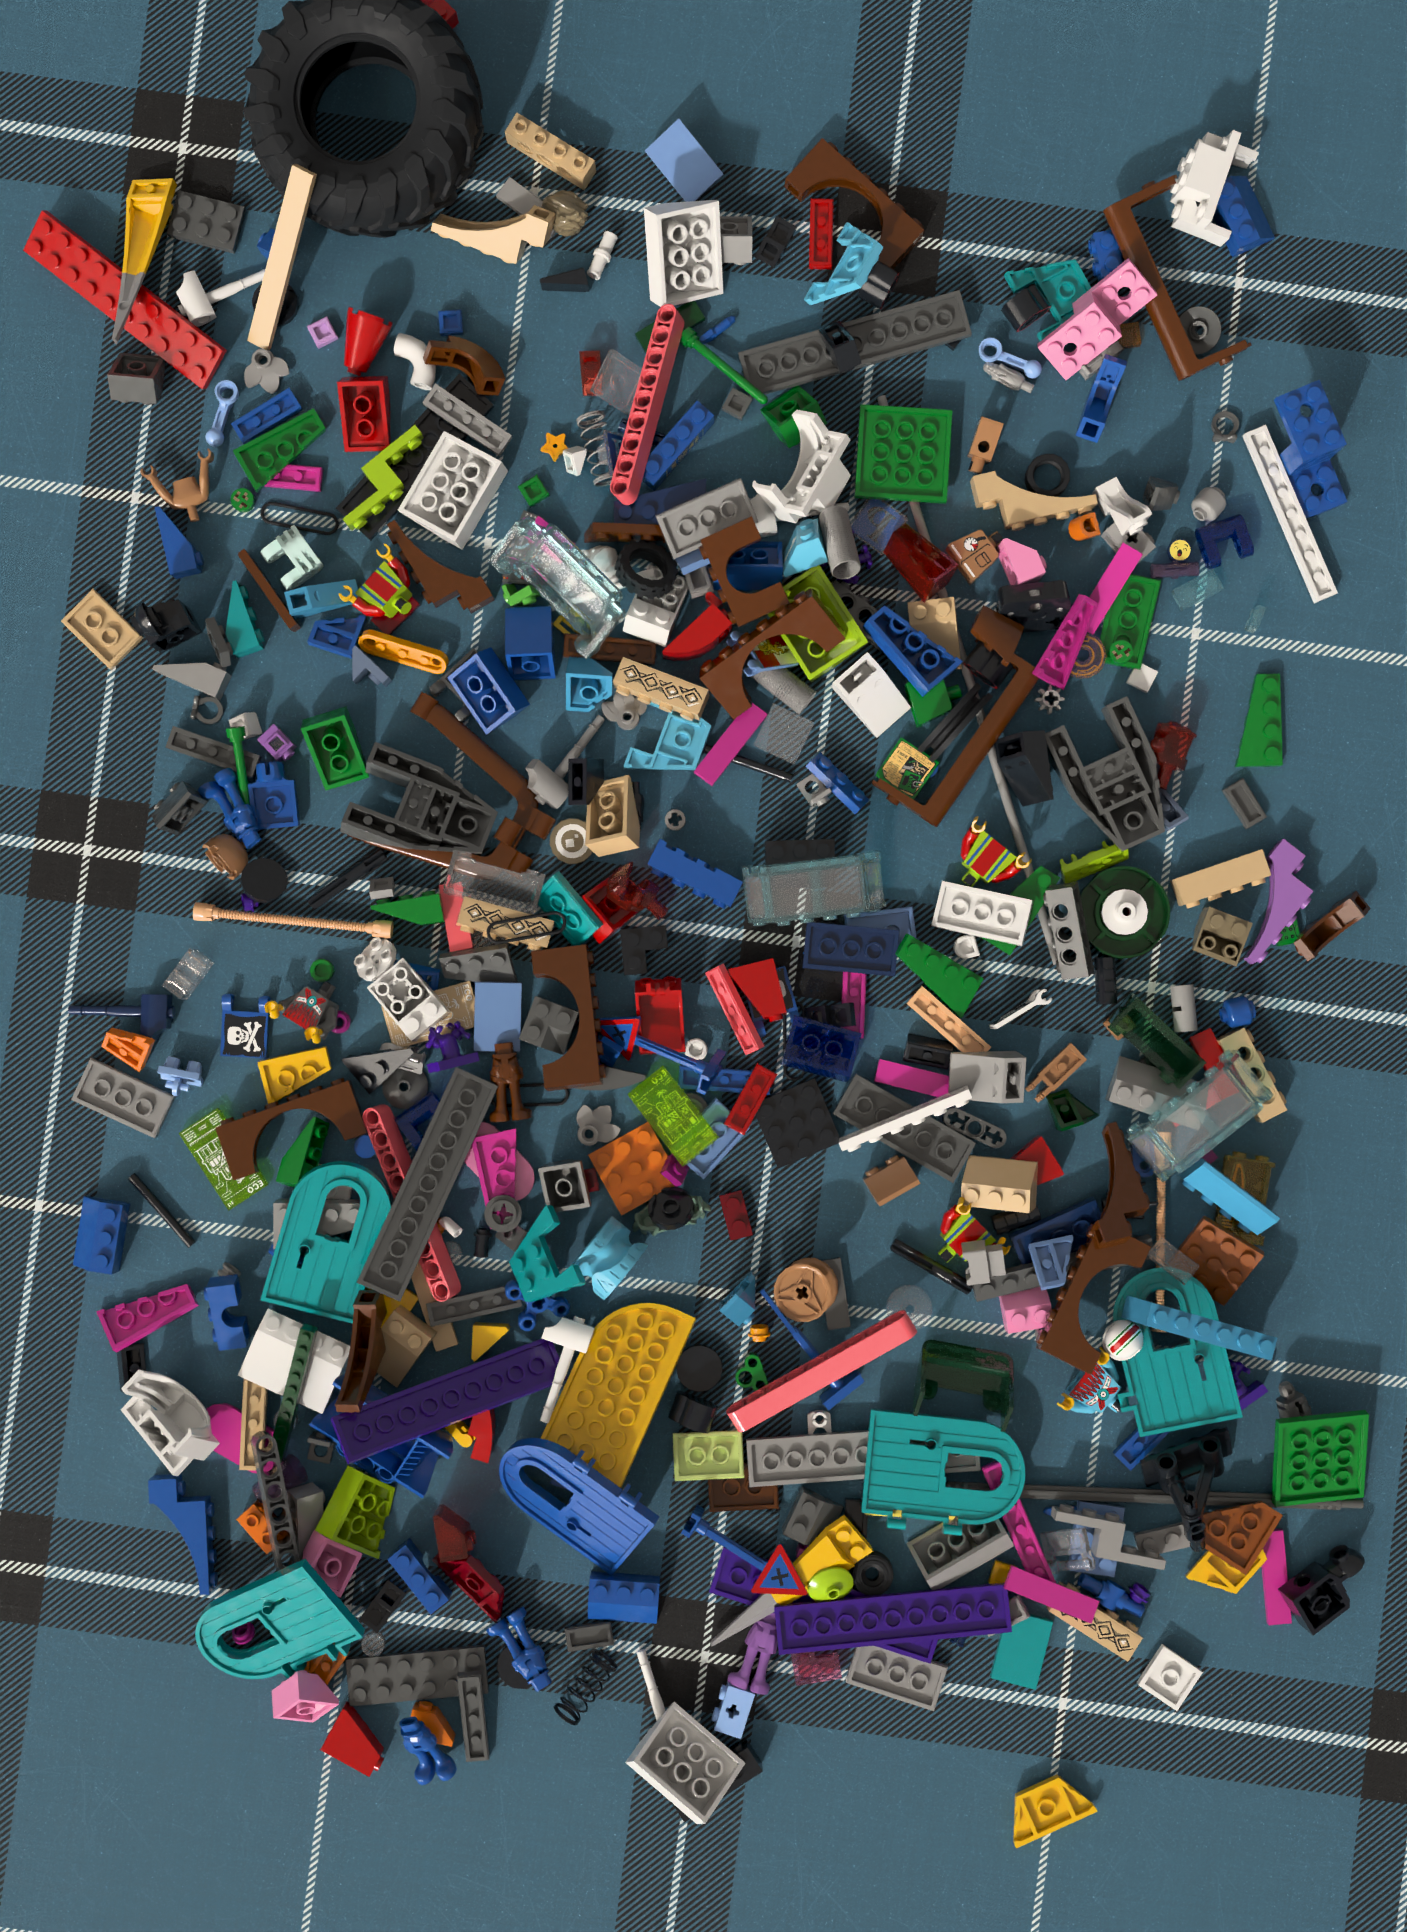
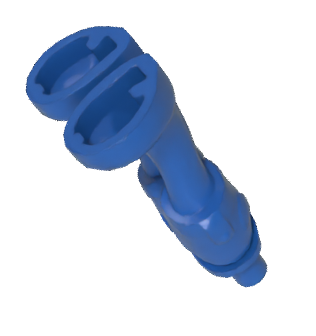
M232 768L223 769L215 774L214 778L216 781L201 785L198 793L203 798H213L217 801L225 816V826L237 837L239 842L244 843L246 849H250L261 841V837L258 834L259 827L256 825L251 806L245 804L239 794L236 785V773ZM225 789L228 792L230 798L232 799L235 808H233L231 803L229 802L225 793Z
M522 1606L507 1615L506 1618L516 1630L525 1648L524 1650L520 1648L505 1618L491 1625L486 1631L489 1636L497 1635L504 1640L514 1659L511 1663L515 1671L519 1672L527 1680V1683L532 1684L535 1691L538 1692L552 1683L547 1674L550 1670L546 1666L542 1647L534 1644L524 1623L526 1610Z
M416 1717L402 1719L399 1725L401 1726V1735L404 1739L405 1749L409 1753L415 1754L419 1760V1764L414 1772V1777L418 1784L426 1785L430 1783L434 1778L435 1772L441 1781L451 1779L457 1771L455 1761L436 1745V1736L431 1733V1730L422 1721H418Z

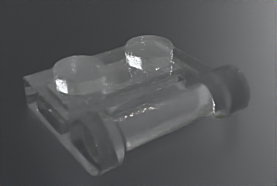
M1086 1527L1040 1533L1045 1558L1052 1574H1058L1060 1571L1095 1570L1096 1563L1091 1554ZM1081 1554L1082 1558L1080 1560L1058 1561L1056 1556Z

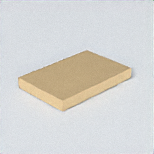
M94 589L61 620L110 670H113L144 638Z

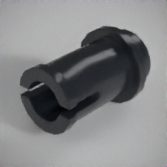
M476 1228V1232H474L476 1239L473 1256L487 1258L489 1238L492 1237L489 1228Z

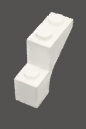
M1117 477L1101 484L1092 492V494H1096L1098 506L1104 517L1111 514L1122 536L1127 533L1134 535L1141 531L1143 526L1148 524L1147 520L1152 515L1151 510L1147 505L1131 498L1125 492Z

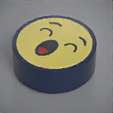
M1184 539L1174 540L1167 548L1168 558L1174 563L1186 561L1192 552L1191 545Z

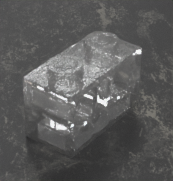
M189 948L162 986L179 999L188 1000L215 962L197 949Z

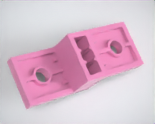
M1128 258L1072 303L1074 315L1037 344L1038 349L1062 377L1067 380L1079 371L1083 365L1089 363L1122 337L1120 325L1155 298L1157 292L1130 258ZM1129 287L1131 291L1127 296L1121 297L1118 295L1120 288ZM1068 343H1074L1077 347L1072 352L1064 351V346Z

